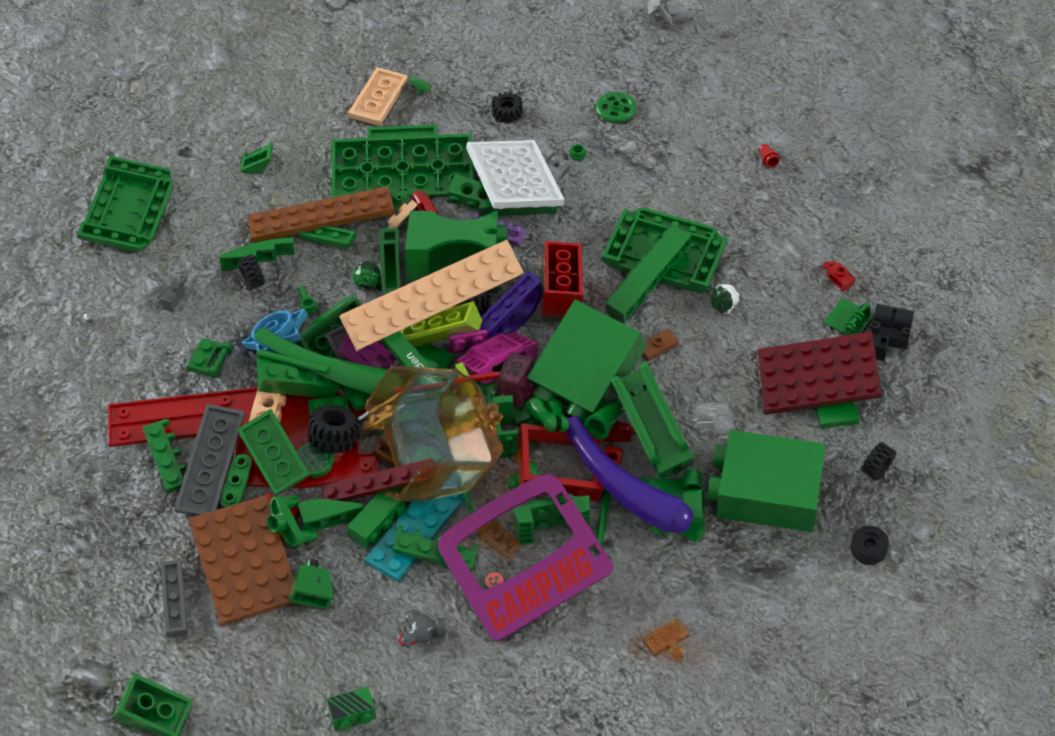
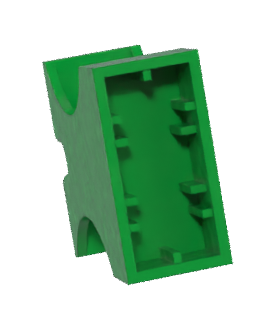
M410 211L405 246L407 281L419 280L508 240V225H498V211H493L489 215L472 220L447 219L435 214L433 211Z

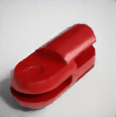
M416 190L413 193L411 200L418 204L415 208L417 211H433L439 214L433 202L424 191Z

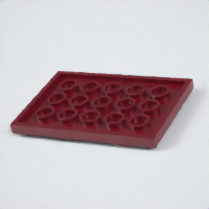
M872 332L758 349L765 415L882 398Z

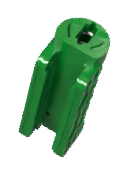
M645 361L639 364V370L623 378L617 375L611 378V381L658 477L666 478L687 469L694 463L695 459L650 367Z

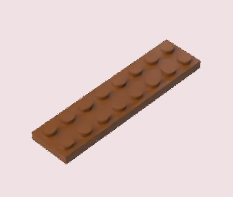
M387 186L247 216L252 243L299 234L302 231H314L324 226L334 227L392 215L395 212L389 187Z

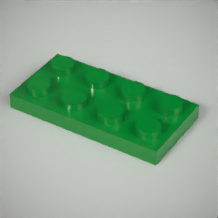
M272 409L237 429L276 496L311 476Z

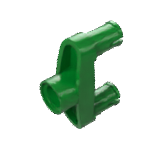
M298 496L273 497L270 501L272 515L267 519L268 529L272 533L280 532L285 541L292 547L300 546L305 542L316 541L318 538L316 530L311 528L301 531L290 511V508H298L300 500L297 499Z

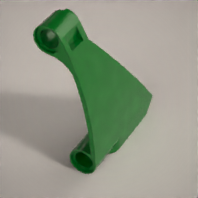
M686 470L684 478H639L664 492L683 499L684 503L692 509L694 517L689 529L679 533L680 535L694 543L705 536L704 494L702 475L699 470Z

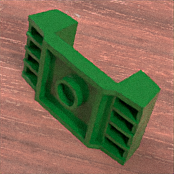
M568 494L590 527L589 496L575 497ZM563 495L556 497L561 506L567 503ZM551 497L529 501L527 505L513 509L514 534L520 545L534 544V530L536 529L543 530L548 527L564 526L567 524Z

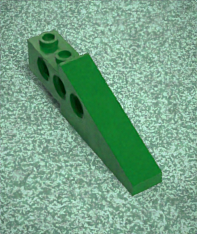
M456 174L447 191L448 201L456 205L467 206L473 210L477 209L479 210V216L482 217L489 215L493 211H498V216L557 213L559 206L493 208L482 182Z

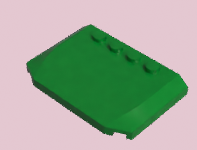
M109 156L104 168L103 178L85 221H82L77 232V239L135 252L142 251L153 242L174 189L170 169Z
M638 208V211L624 209L603 252L602 261L610 268L629 273L639 265L641 258L650 252L652 245L655 242H659L664 231L675 225L691 235V246L660 282L699 293L707 291L727 245L728 238L726 236L723 238L713 226L648 208Z

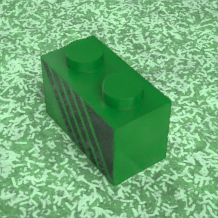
M368 687L326 699L335 731L346 730L351 726L360 723L367 724L377 719Z

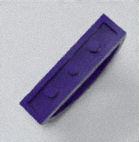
M528 270L481 316L482 323L480 329L487 330V335L490 338L500 333L506 335L518 330L527 322L539 305L543 292L541 281Z

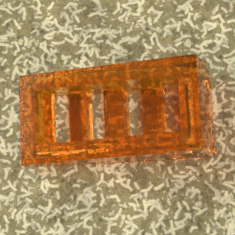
M495 520L480 528L476 534L481 541L506 559L521 546ZM490 529L493 530L490 535L487 534ZM496 534H498L499 537L496 540H493L492 538ZM505 539L506 541L500 546L498 543ZM509 543L513 545L508 551L504 550Z

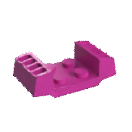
M516 331L506 335L500 333L470 347L466 354L457 359V362L463 363L469 375L493 372V366L500 365L501 362L509 358L515 357L526 364L531 363L538 358V343L522 336V334H518ZM494 378L477 381L486 384L494 381Z

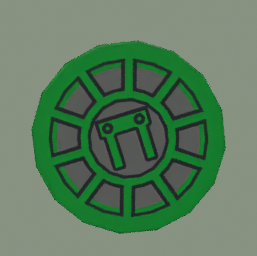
M311 443L305 444L297 450L298 455L311 475L309 477L319 478L331 471L334 463L333 453L317 450V447H313Z

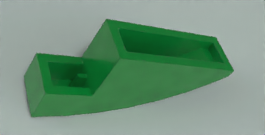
M399 228L380 229L382 295L401 288Z

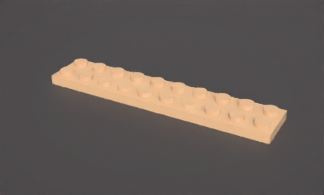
M505 240L343 313L339 317L356 351L517 278L523 275L524 272L508 240Z

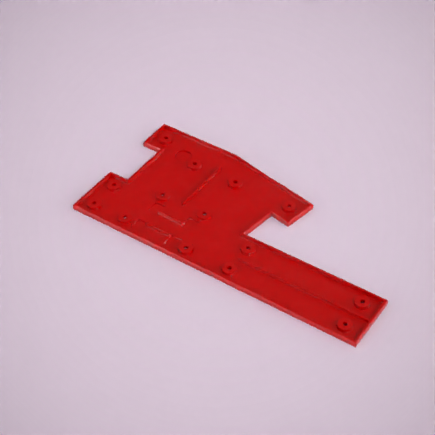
M258 387L108 404V446L115 447L148 443L142 427L164 419H169L170 425L164 427L166 434L174 433L175 439L197 437L206 404L245 411L243 425L249 422ZM339 388L335 396H341L344 393ZM285 394L286 402L285 406L281 407L280 410L282 412L280 424L297 451L303 445L309 443L307 437L310 419L308 400L320 398ZM348 401L349 409L357 415V418L373 408L371 406L356 412ZM239 435L235 456L246 454L251 458L253 464L247 486L270 487ZM357 436L355 446L351 450L333 454V467L325 476L319 478L308 477L291 488L320 487L380 471L379 459L373 455V452L359 453ZM241 461L239 465H243L245 462ZM234 479L233 483L238 482L239 479Z

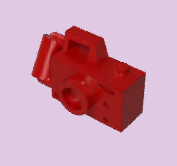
M835 261L823 263V267L827 269L826 276L843 292L855 285L856 278L842 264Z
M618 421L608 436L603 439V442H631V434L634 436L638 435L634 428L631 429L630 423Z

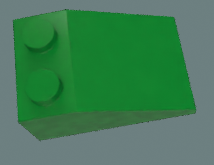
M134 673L128 680L112 719L129 727L161 736H178L193 700Z

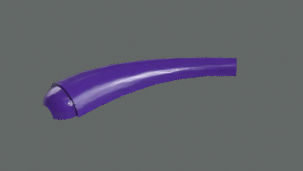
M574 416L567 419L569 428L566 433L583 462L600 484L624 507L645 522L667 533H681L689 529L694 514L692 509L684 503L683 499L664 492L621 468L591 438L579 417Z

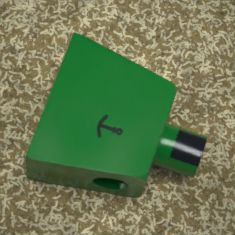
M310 559L307 561V565L303 564L300 566L295 575L289 602L326 610L333 599L330 572L327 569L319 568L318 560Z

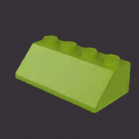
M473 301L451 307L400 332L413 347H422L427 343L440 342L451 335L478 331L482 318Z

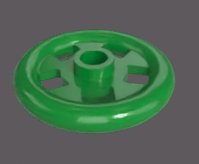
M610 92L598 99L595 108L598 116L603 120L611 123H622L635 115L637 105L635 100L626 93ZM602 106H608V110H603ZM624 109H628V110H629L627 113H624V112H623Z

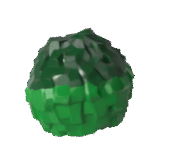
M366 260L358 264L352 275L354 284L362 288L364 285H371L374 289L382 278L378 266L374 262Z

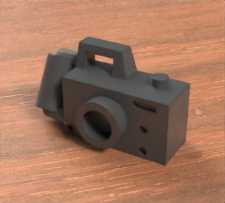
M181 276L177 282L173 281L170 287L165 288L161 299L163 309L174 312L185 295L184 284L187 282L186 276Z

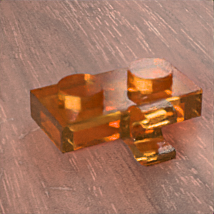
M675 618L642 637V642L654 657L669 649L674 660L678 662L684 658L681 654L684 650L678 643L689 637V631L678 618Z

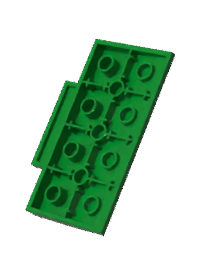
M437 124L367 127V138L332 139V198L387 186L389 187L390 195L394 191L400 192L404 190L407 192V196L411 197L416 190H421L429 197L448 196L447 191L455 174L474 180L473 162L466 149L467 142H473L472 133L437 135Z

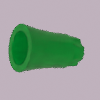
M610 400L594 414L587 417L584 426L589 435L597 440L605 439L613 426L621 418L624 412L623 405L618 400Z

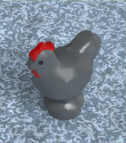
M409 610L406 613V621L411 626V629L405 635L401 634L398 641L401 643V646L409 647L415 643L422 644L428 642L434 634H437L439 637L446 635L445 618L437 617L436 620H432L427 615L419 614L417 610Z

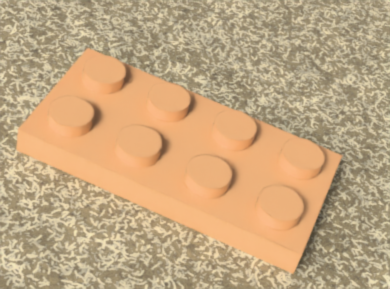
M377 67L349 110V118L381 126L408 82V76Z

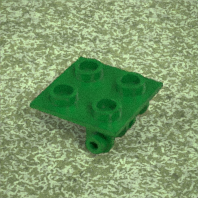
M842 298L823 323L845 335L859 334L869 324L874 314L870 312L871 305L869 303L861 304L859 307Z

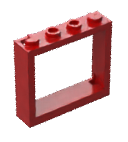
M521 425L518 433L519 486L541 476L530 474L528 440L573 446L566 431L559 432L556 428L555 432H549L544 426ZM591 436V438L600 447V441ZM593 473V482L558 478L567 493L575 497L589 496V500L598 501L603 491V486Z

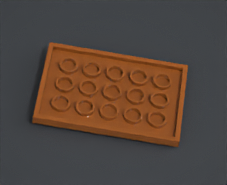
M267 495L188 518L220 626L295 604L289 602L294 577L279 532L272 533L267 526V519L272 515Z

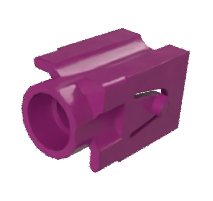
M348 333L342 340L338 350L340 354L354 363L390 370L397 359L381 340L356 351Z

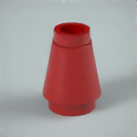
M762 144L759 147V151L764 165L769 168L776 167L780 162L779 154L768 144Z

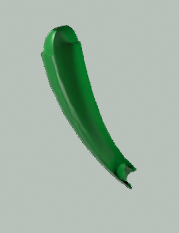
M265 327L260 328L254 335L255 339L281 355L330 367L328 374L313 371L314 373L371 395L388 398L397 392L394 390L395 385L409 384L405 377L398 374V371L325 356L285 340ZM402 390L405 397L408 398L410 390Z

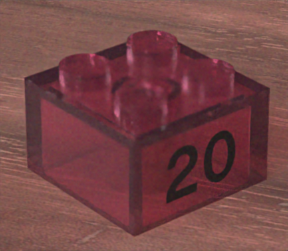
M511 353L509 358L504 361L503 368L499 373L500 377L495 378V384H497L498 388L497 397L512 395L513 409L522 411L535 389L527 378L534 367L533 357Z

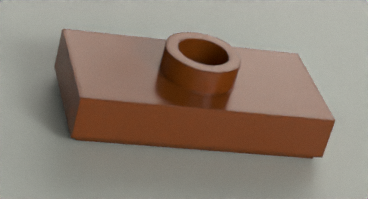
M667 328L645 340L647 347L642 355L647 361H650L679 345V340Z

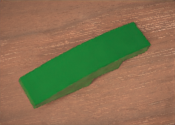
M293 237L257 242L219 255L221 269H240L237 263L238 259L250 254L254 255L257 263L277 261V256L295 255Z

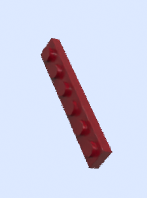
M430 458L322 485V499L346 502L435 480V461Z

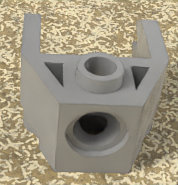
M649 0L648 17L654 27H673L674 23L689 19L693 15V7L684 6L671 10L667 4L671 0Z

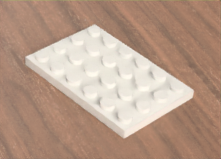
M535 140L467 142L466 149L493 208H537L541 206L555 207L564 205V198Z

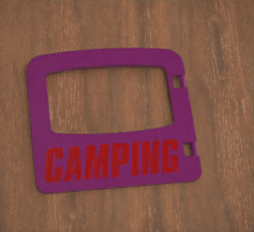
M552 475L538 476L492 500L443 533L438 543L441 556L489 636L494 641L505 639L613 572V564L608 555L603 550L557 477ZM542 494H548L572 530V539L546 558L516 576L489 589H481L458 552V545L477 530L511 509ZM561 494L567 501V503H565L562 506L556 498ZM594 545L600 553L595 558L589 550Z

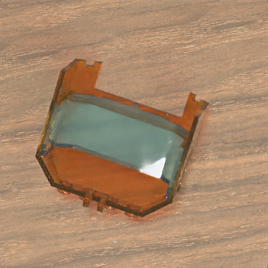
M391 365L366 401L365 410L369 412L368 421H364L363 430H384L396 467L430 458L435 462H424L406 487H403L402 492H387L384 496L392 497L397 501H428L462 492L474 491L503 453V447L494 426L500 423L503 418L502 414L497 412L499 408L498 403L492 402L487 405L480 386L458 369Z

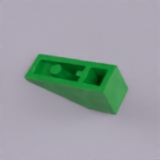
M318 498L306 500L298 504L304 530L314 528L316 531L351 522L363 510L362 503Z

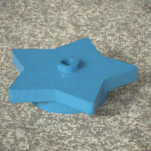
M305 309L291 314L284 310L274 312L260 320L252 329L251 336L245 339L242 344L245 349L257 351L261 349L275 352L255 339V333L260 328L265 327L292 343L302 339L299 328L308 314Z

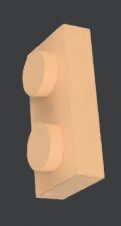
M413 200L408 205L404 203L398 210L400 213L397 216L394 214L389 219L388 228H398L409 217L410 211H414L418 204Z

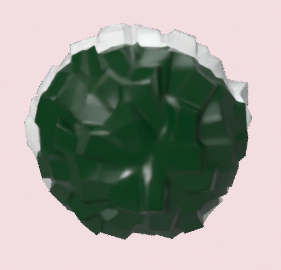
M730 284L716 286L710 296L712 307L721 314H730L734 305H737L739 302V292Z

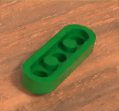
M239 454L232 460L220 497L223 508L242 502L253 468L251 458L246 454ZM239 462H245L243 465H239ZM234 479H239L238 482L233 483ZM228 497H233L231 501L227 500Z

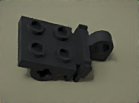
M881 304L876 305L871 328L875 350H877L876 360L885 361L887 346L907 350L914 311Z

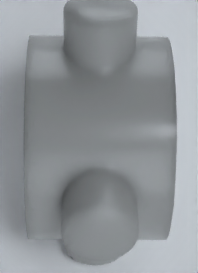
M86 313L81 318L87 326L94 325L98 321L94 313Z

